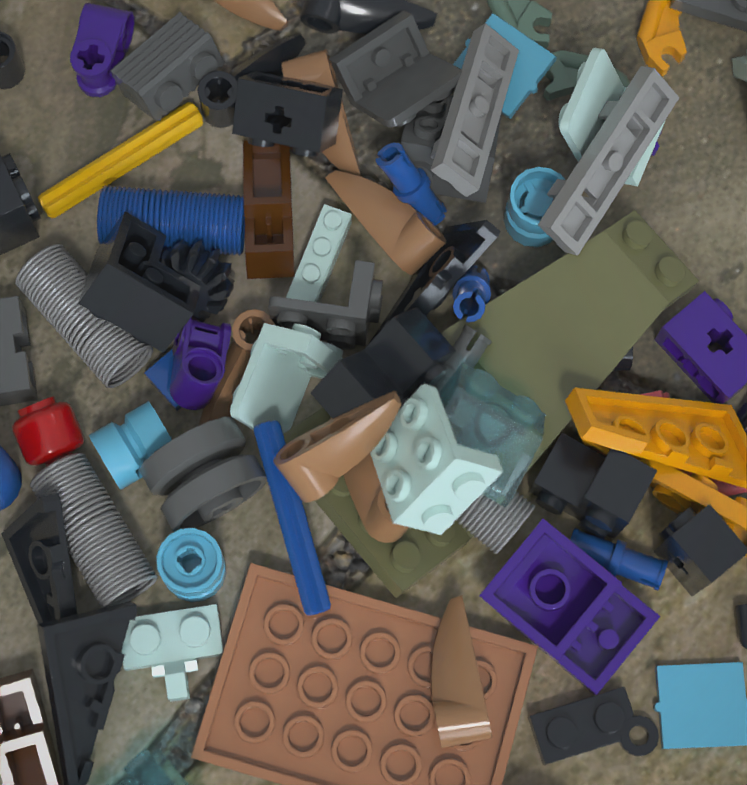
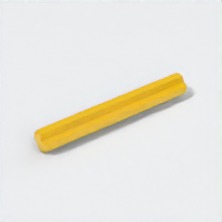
M187 102L161 118V121H156L38 196L41 207L50 218L58 217L101 190L104 185H109L201 127L204 122L200 111L192 102Z

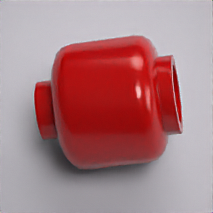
M52 396L17 411L20 418L13 423L12 432L25 462L31 466L45 463L47 467L55 461L73 454V451L79 449L84 444V434L72 406L67 402H56L55 397Z

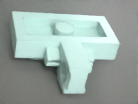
M217 604L137 616L135 621L130 620L122 647V653L125 654L123 660L124 670L130 671L152 667L154 678L165 676L167 697L170 702L190 699L187 673L199 671L197 660L222 656L224 651Z

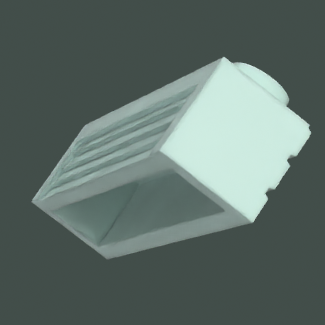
M324 204L286 298L320 303L350 229L352 214Z

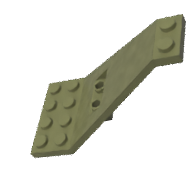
M636 210L588 240L578 256L567 253L487 303L484 314L477 321L466 322V316L441 332L445 339L453 346L463 331L465 324L477 331L467 346L468 351L472 349L481 334L492 341L468 376L471 380L467 389L461 387L458 392L461 398H454L446 411V415L457 444L496 455L503 470L498 478L504 479V482L511 485L512 489L572 419L565 400L574 387L597 390L660 313L690 292L699 282L694 274ZM321 408L283 434L286 444L328 422L331 416L324 408ZM482 425L486 426L492 434L486 433ZM343 475L326 495L315 500L396 599L463 548L474 536L466 528H463V525H459L458 521H454L441 535L409 527L405 534L395 542L384 543L377 541L366 531Z

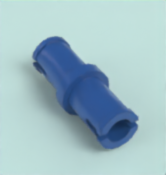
M391 143L383 147L377 154L379 158H376V163L392 182L395 196L402 203L411 205L416 211L427 217L435 226L445 218L444 213L447 212V209L430 188L431 181L426 172L416 168L400 143Z
M475 264L456 282L452 293L454 313L460 320L463 314H467L466 322H475L480 319L484 314L485 305L489 303L491 297L489 273L483 267L480 273L477 272L478 265Z
M574 528L570 541L613 576L616 577L618 575L652 587L654 590H659L668 560H661L627 548V542L618 539L616 543Z

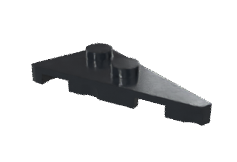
M488 220L447 226L442 233L446 243L415 273L371 341L394 316L416 307L427 316L431 310L438 308L448 296L449 290L493 243L501 231Z
M58 493L42 496L1 533L38 624L78 614L61 499Z
M130 601L37 624L64 785H86L89 782L94 764L90 760L98 730H104L115 691L114 679L120 672L125 657L121 650L130 620L135 621L137 615V606Z

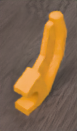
M649 0L637 33V43L646 65L655 68L664 77L670 66L661 58V55H671L680 63L684 60L687 53L681 29L679 30V16L682 12L670 8L671 0Z

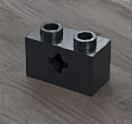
M259 71L239 77L232 134L248 137V143L251 145L273 147L277 143L290 146L291 152L296 155L318 156L320 152L336 144L343 89Z
M710 504L698 514L691 507L685 510L659 533L664 542L654 550L659 559L668 560L667 568L691 597L713 583L747 554V547Z

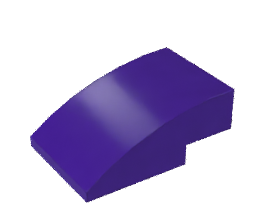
M545 519L540 521L479 595L511 625L594 695L600 692L660 618L656 612L621 585L622 582Z

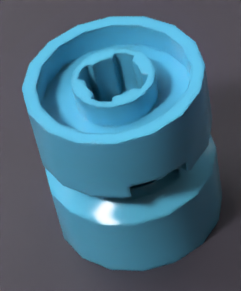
M535 167L525 170L516 177L511 186L505 207L504 223L509 235L518 243L529 247H540L548 245L553 241L538 226V223L554 200L547 193L557 179L565 180L560 173L550 168Z
M149 401L126 413L124 424L118 425L110 422L88 435L120 490L141 479L142 475L139 469L143 462L155 451L172 440Z
M196 528L180 529L170 534L163 541L157 554V570L169 591L179 599L188 602L205 601L214 596L223 586L226 577V562L216 540L206 531Z

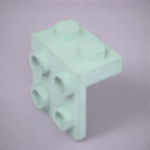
M593 48L587 61L581 64L577 73V84L569 102L564 104L559 114L558 124L560 132L578 162L605 122L598 116L607 101H618L626 90L606 50L601 48ZM664 123L624 184L639 185Z
M264 323L258 339L251 348L250 359L242 380L234 391L230 408L231 416L252 430L260 423L277 420L281 424L284 434L292 427L311 376L323 379L336 363L343 359V350L332 344L320 341L321 333L308 326L294 323L292 329Z
M428 384L421 385L399 409L382 440L370 452L393 523L439 535L449 528L503 472L496 455L457 444L437 388Z

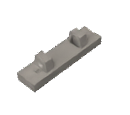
M486 23L473 31L461 69L462 73L454 88L455 92L441 137L434 143L430 156L434 159L431 171L441 179L451 183L465 197L475 193L480 188L519 52L516 47Z
M641 66L618 101H607L598 115L605 122L567 180L557 179L547 193L554 200L538 223V226L566 253L579 255L679 99V96L655 68ZM583 191H585L589 198L581 195Z

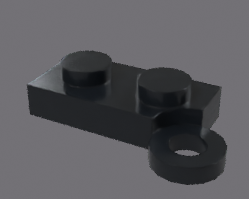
M625 686L528 717L543 766L617 742L628 754L645 756L655 749L659 740L658 729L653 721L641 715L634 716ZM635 726L642 727L647 733V741L642 746L635 745L630 740V730Z

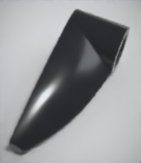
M305 0L300 20L310 29L322 33L333 34L341 30L368 34L403 10L413 15L419 30L433 27L437 13L406 0Z
M297 33L282 39L251 56L229 73L214 71L205 75L198 86L200 107L205 121L211 126L218 128L233 125L238 78L255 71L282 76V62L295 59L306 45L303 36ZM223 96L228 97V100L220 103V100H217V103L212 102V99L220 97L221 100Z

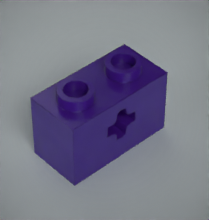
M706 291L701 293L662 326L654 340L712 403L726 404L747 385V333L745 334L733 322V315L730 309L717 298L712 299ZM717 342L723 349L713 353L709 350L708 345L711 346Z

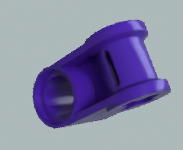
M86 3L79 19L76 39L70 53V62L73 70L77 73L76 80L79 88L86 95L102 97L115 89L117 83L110 70L125 58V54L131 45L135 22L133 11L93 3Z
M191 317L175 337L172 350L174 359L170 395L180 407L188 410H200L210 403L225 373L226 354L231 337V324L222 323L220 326L192 320Z

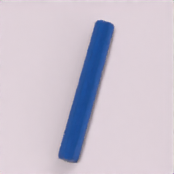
M277 420L260 423L254 427L253 431L304 613L312 616L326 612L330 609L331 602L302 500L274 464L276 454L286 445L281 424Z

